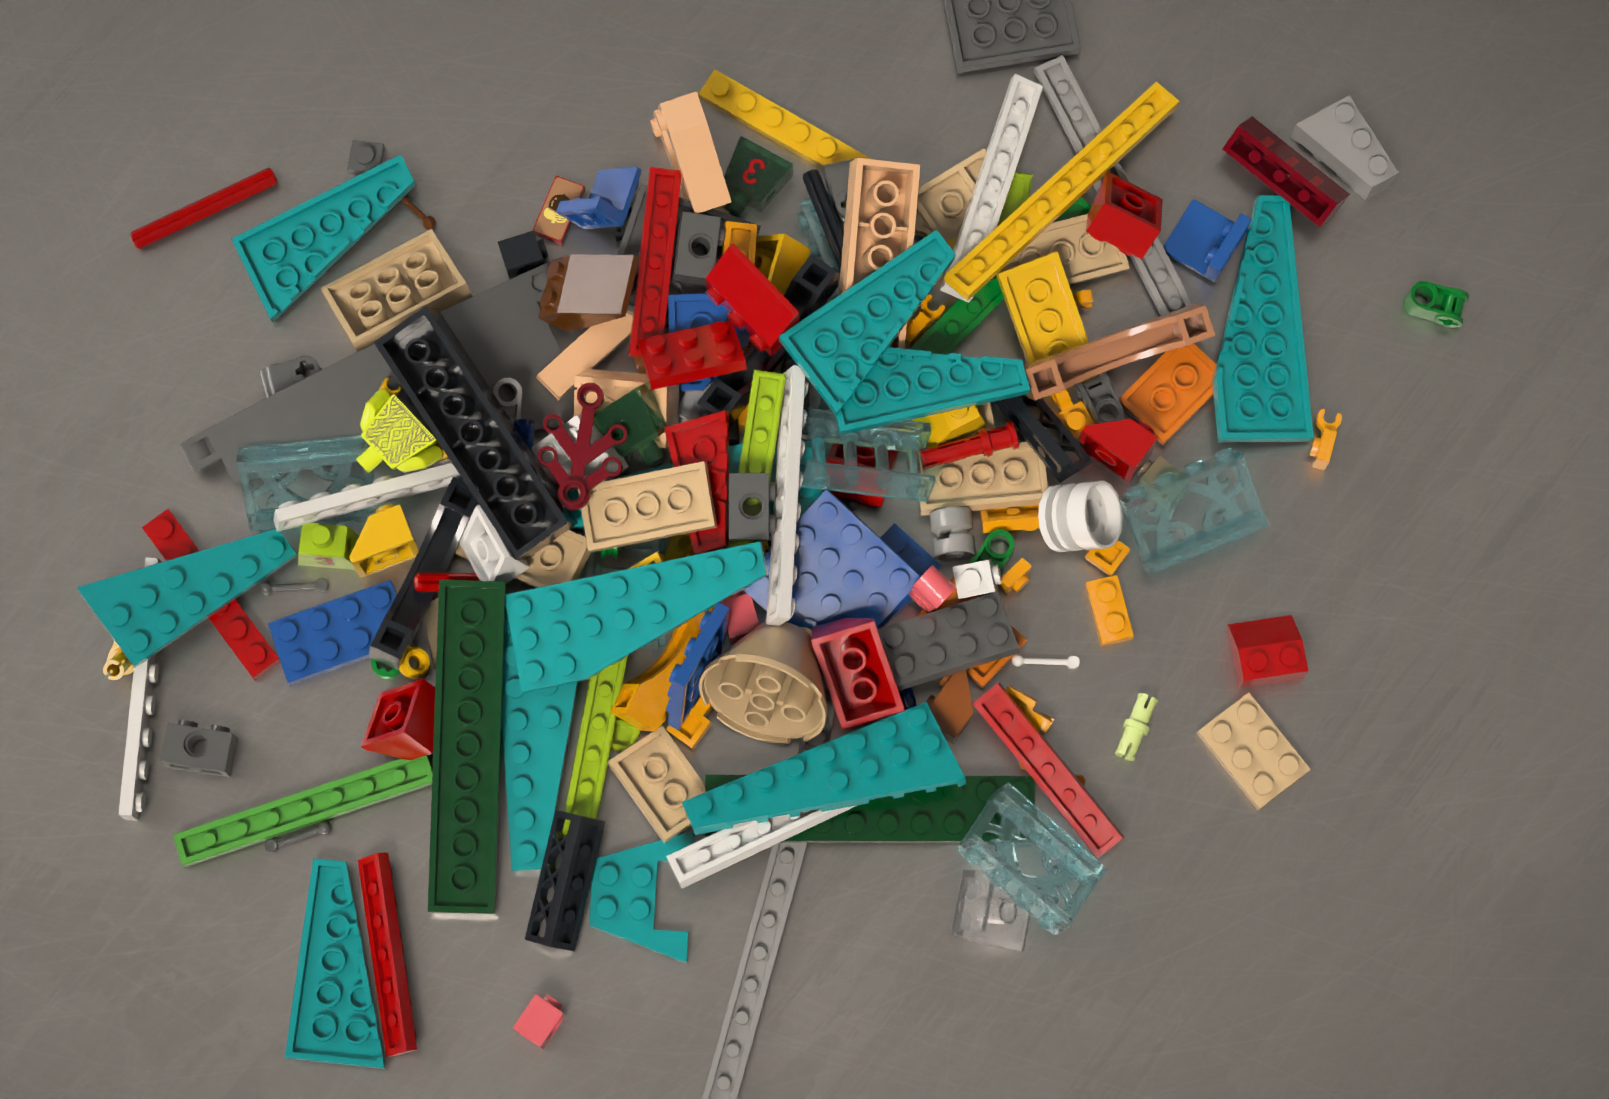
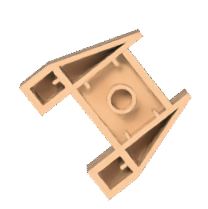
M697 91L660 103L658 105L659 109L653 112L654 118L650 119V124L655 137L661 136L672 169L681 172L680 191L683 198L691 202L696 214L731 203Z

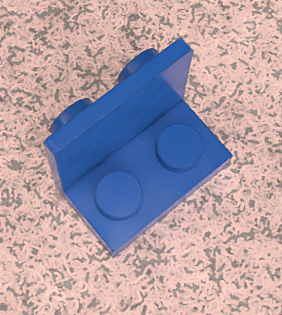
M634 166L599 170L589 199L576 197L574 200L560 201L556 213L582 229L623 226L629 215V207L634 193L639 186L642 169Z
M1192 200L1163 248L1168 256L1215 283L1247 233L1252 219L1240 213L1234 222L1199 201Z

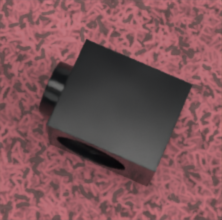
M534 230L498 241L509 280L543 265V259L549 257L544 240L537 241Z

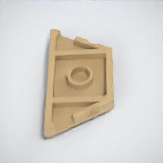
M985 148L918 188L915 223L916 235L925 238L937 230L947 242L959 234L986 154Z

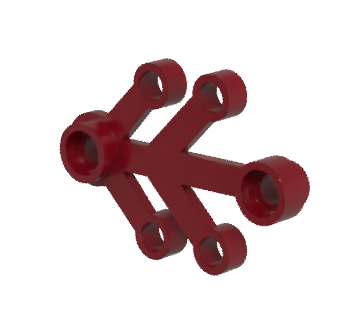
M585 383L577 391V400L582 406L576 444L564 429V422L560 416L550 414L543 421L544 429L555 437L572 461L571 475L569 476L558 462V453L554 448L550 446L542 447L537 455L538 461L550 470L560 484L557 493L559 502L569 510L584 508L590 500V491L609 477H618L623 470V465L618 458L608 457L603 461L601 468L584 478L587 464L614 445H623L628 440L626 428L616 424L610 427L606 435L590 445L595 412L604 402V392L595 383ZM590 392L597 394V400L594 403L586 402V395ZM552 419L559 420V427L556 430L548 428V423ZM621 429L624 432L623 438L618 441L612 438L613 432ZM546 451H551L554 454L551 462H544L542 459ZM612 461L618 463V470L614 473L607 471V465ZM574 488L579 489L580 497L576 500H571L569 498L570 490Z

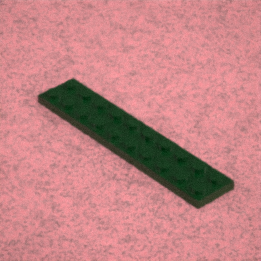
M439 580L428 912L495 914L506 582Z
M705 775V792L746 775ZM965 776L966 784L961 787L953 784L936 787L934 792L926 793L925 789L904 793V797L893 799V796L869 800L868 804L857 805L780 843H1035V781L1031 776ZM719 831L705 833V838Z

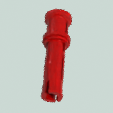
M1007 421L1005 426L990 430L982 428L980 431H977L976 435L920 449L919 453L923 468L926 470L975 455L993 456V452L1010 447L1014 450L1019 449V442L1013 422Z

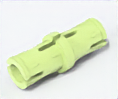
M1138 693L1129 719H1125L1123 724L1125 731L1115 751V754L1122 758L1129 746L1125 756V760L1135 761L1143 735L1146 736L1150 728L1147 725L1158 703V700L1152 696L1146 703L1148 695L1144 693Z

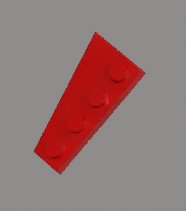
M725 410L664 427L673 467L703 461L707 463L718 527L689 533L694 554L697 555L729 546V411Z

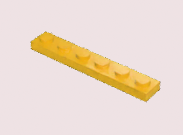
M715 69L698 93L700 100L822 170L823 165L856 158L871 159Z

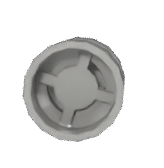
M948 507L931 512V531L937 535L933 539L934 559L937 561H959L974 557L976 554L975 539L973 535L969 534V531L973 529L971 509L967 507Z

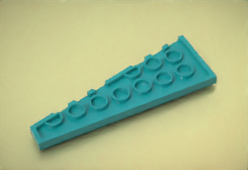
M505 608L502 737L511 870H538L542 868L552 821L558 804V794L564 770V760L569 742L578 682L525 693L521 692L508 615Z
M924 702L683 801L682 805L695 835L730 829L733 828V825L744 822L757 821V823L768 822V818L790 814V818L800 816V812L821 809V812L868 804L869 800L893 796V799L904 797V793L925 789L926 793L934 792L936 787L953 784L961 787L966 784V779L927 702Z

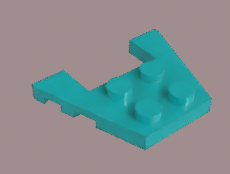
M694 832L677 835L665 844L662 840L598 857L592 876L589 926L648 948L656 953H661L679 962L687 963L689 932L654 930L658 863H668L666 856L693 844Z

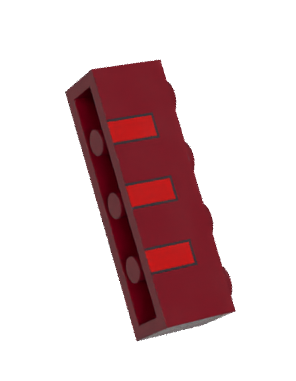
M1253 116L1236 128L1222 148L1223 151L1319 227L1334 217L1350 195V193Z

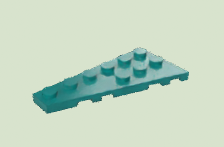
M401 154L231 238L272 322L277 320L416 186Z
M937 230L779 336L780 343L835 416L839 414L955 260L956 254Z
M273 529L76 588L133 667L136 668L296 558L297 554L282 533Z
M313 858L285 1058L386 1069L348 863L345 861Z

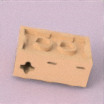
M587 369L575 376L574 387H577V389L574 390V416L582 412V406L577 400L578 389L585 383H595L604 392V402L596 411L608 430L616 424L624 426L628 431V440L624 443L627 445L668 447L664 427L678 424L679 384L651 390L646 374ZM590 392L586 395V402L594 403L597 400L595 392ZM621 429L615 430L612 434V438L616 441L621 440L624 436V432Z

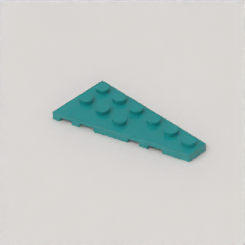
M888 347L835 418L839 434L844 435L1029 394L1030 387L1021 359L989 356L977 358L961 356V354L956 353L944 355L934 354L931 351Z

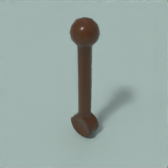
M406 196L401 199L422 220L423 226L426 229L430 230L436 226V221L432 216H426Z

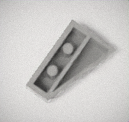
M1350 95L1296 123L1290 138L1297 144H1302L1313 153V157L1317 161L1323 162L1336 173L1335 176L1364 200H1368L1393 186L1399 172Z

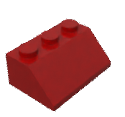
M734 243L728 247L705 278L708 289L706 291L707 296L716 306L722 304L729 311L727 316L738 329L744 327L750 333L749 340L760 352L766 350L772 357L783 347L779 341V336L800 322L799 311Z
M843 618L812 628L811 642L842 730L905 711V706L874 619Z

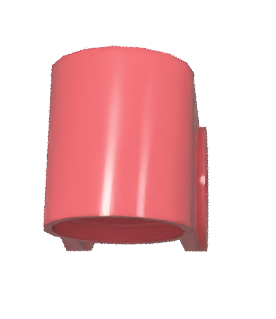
M932 565L913 585L909 595L921 608L931 612L943 603L956 589V586Z

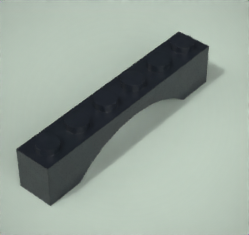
M811 254L793 277L784 297L799 311L800 322L823 307L838 288V271ZM751 343L743 353L747 370L716 377L697 402L699 416L703 417L725 410L729 411L730 429L749 404L754 370L773 372L788 353L786 349L782 347L771 357L766 350L760 352Z
M456 477L452 478L418 554L370 645L368 657L399 670L436 593L416 591L414 588V576L420 572L446 573L473 511L479 505L464 481Z

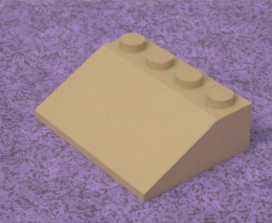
M432 229L320 288L356 353L373 345L375 341L425 305L438 308L441 312L473 297L464 278Z

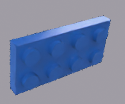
M392 580L268 623L287 683L293 685L369 658L370 645L397 596Z

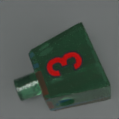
M741 136L724 175L726 186L731 196V203L726 204L724 208L730 211L731 215L738 218L741 217L748 205L758 211L764 210L792 178L793 164Z

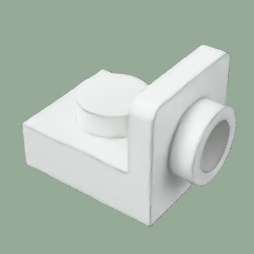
M992 559L952 567L959 599L998 591L997 585L1002 584L999 565H993Z

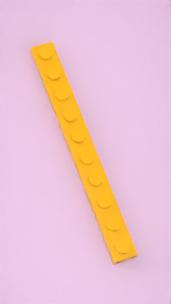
M1155 82L947 272L944 281L968 301L1101 179L1107 171L1114 167L1178 108L1180 101L1158 82Z

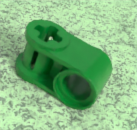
M1419 281L1406 294L1403 306L1405 311L1413 317L1436 322L1449 328H1460L1463 324V319L1461 318L1464 303L1468 302L1469 294L1461 289L1445 287L1429 281ZM1414 295H1423L1427 300V304L1418 303Z
M1005 530L991 532L970 563L992 559L993 565H999L1002 576L1005 567L1014 553L1015 545L1012 535ZM996 540H1004L1008 544L1009 549L1003 554H997L990 546Z

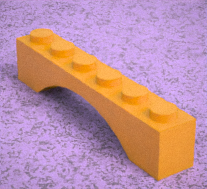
M692 542L684 557L697 555L694 554ZM716 605L707 611L712 613ZM706 612L698 614L673 631L670 641L657 660L639 676L623 684L610 713L641 731H657L664 723L667 715L666 707L670 700L667 694L672 684L669 682L671 672L677 663L683 664L687 657L684 655L686 646L692 637L698 638L702 631L699 629V626Z

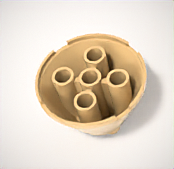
M765 619L763 623L756 626L706 666L699 681V692L704 704L712 703L711 706L718 712L716 718L726 726L759 741L789 744L791 739L801 737L804 741H808L816 737L826 723L828 709L820 665L811 642L812 630L806 627H798L788 622H784L780 626L768 625Z

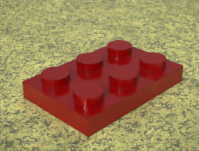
M730 320L637 340L651 390L747 370L734 325Z

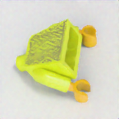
M385 378L379 390L366 402L360 422V427L363 431L361 437L370 446L356 458L359 464L370 473L384 460L392 470L398 469L402 472L425 469L439 460L449 458L434 436L397 398L402 387L399 386L397 390L389 389L387 384L391 378Z

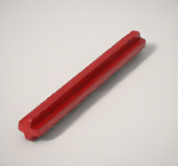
M266 168L132 231L130 237L137 249L143 248L276 185V176L271 168Z

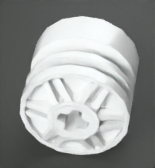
M1101 480L1049 486L1040 500L1038 519L1041 534L1050 549L1056 552L1112 547L1120 536L1123 515L1117 492L1111 484Z

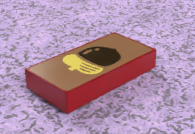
M555 176L533 227L535 235L562 245L572 222L557 214V208L560 201L574 200L576 197L582 198L586 190L585 186Z

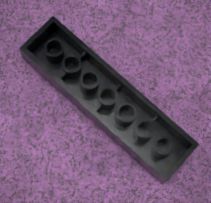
M425 305L374 342L515 560H527L578 524L572 512L559 502L558 491L438 308Z

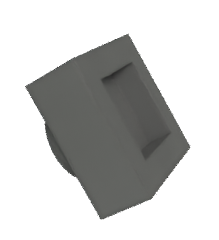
M353 140L347 167L348 173L360 175L382 164L385 152L384 144Z

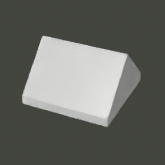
M477 505L459 544L480 581H504L507 584L530 568L526 560L514 559L481 506Z

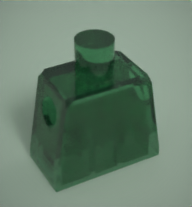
M649 382L642 384L595 413L593 425L603 436L608 433L611 426L616 424L624 426L628 431L626 443L613 446L621 457L624 458L638 450L648 466L664 456L654 439L665 433L664 427L668 426ZM621 429L615 430L612 434V438L616 441L621 440L624 436V432Z

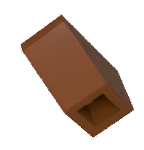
M966 670L944 676L939 683L943 687L937 697L931 694L926 700L945 739L953 745L972 720L974 714Z

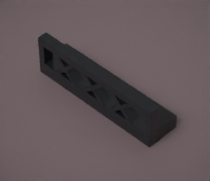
M1025 395L994 401L1008 420L1013 422L1016 430L1060 483L1092 463V458L1042 398L1032 400L1025 397ZM1026 404L1038 407L1041 411L1039 419L1035 417ZM1045 428L1056 429L1060 434L1059 441L1056 442ZM1064 451L1075 452L1080 460L1072 464L1071 459Z
M555 810L524 940L575 952L605 821ZM565 819L571 820L568 835L563 837L562 831ZM561 854V865L556 870L554 866L555 860ZM553 886V899L548 903V889ZM545 919L544 937L538 936L540 923Z

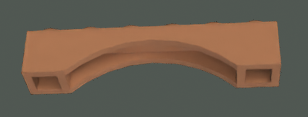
M1195 303L1025 364L1024 368L1030 387L1029 394H1026L1027 398L1038 400L1116 367L1216 336L1206 305Z

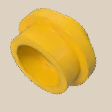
M416 646L409 647L399 670L409 679H419L428 672L430 658L423 649ZM410 658L416 661L415 669L411 668L409 664Z

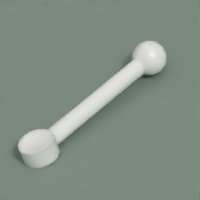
M1015 654L1012 657V663L1017 667L1023 664L1067 665L1070 669H1076L1080 664L1079 658L1074 655L1068 659L1023 657L1021 654Z

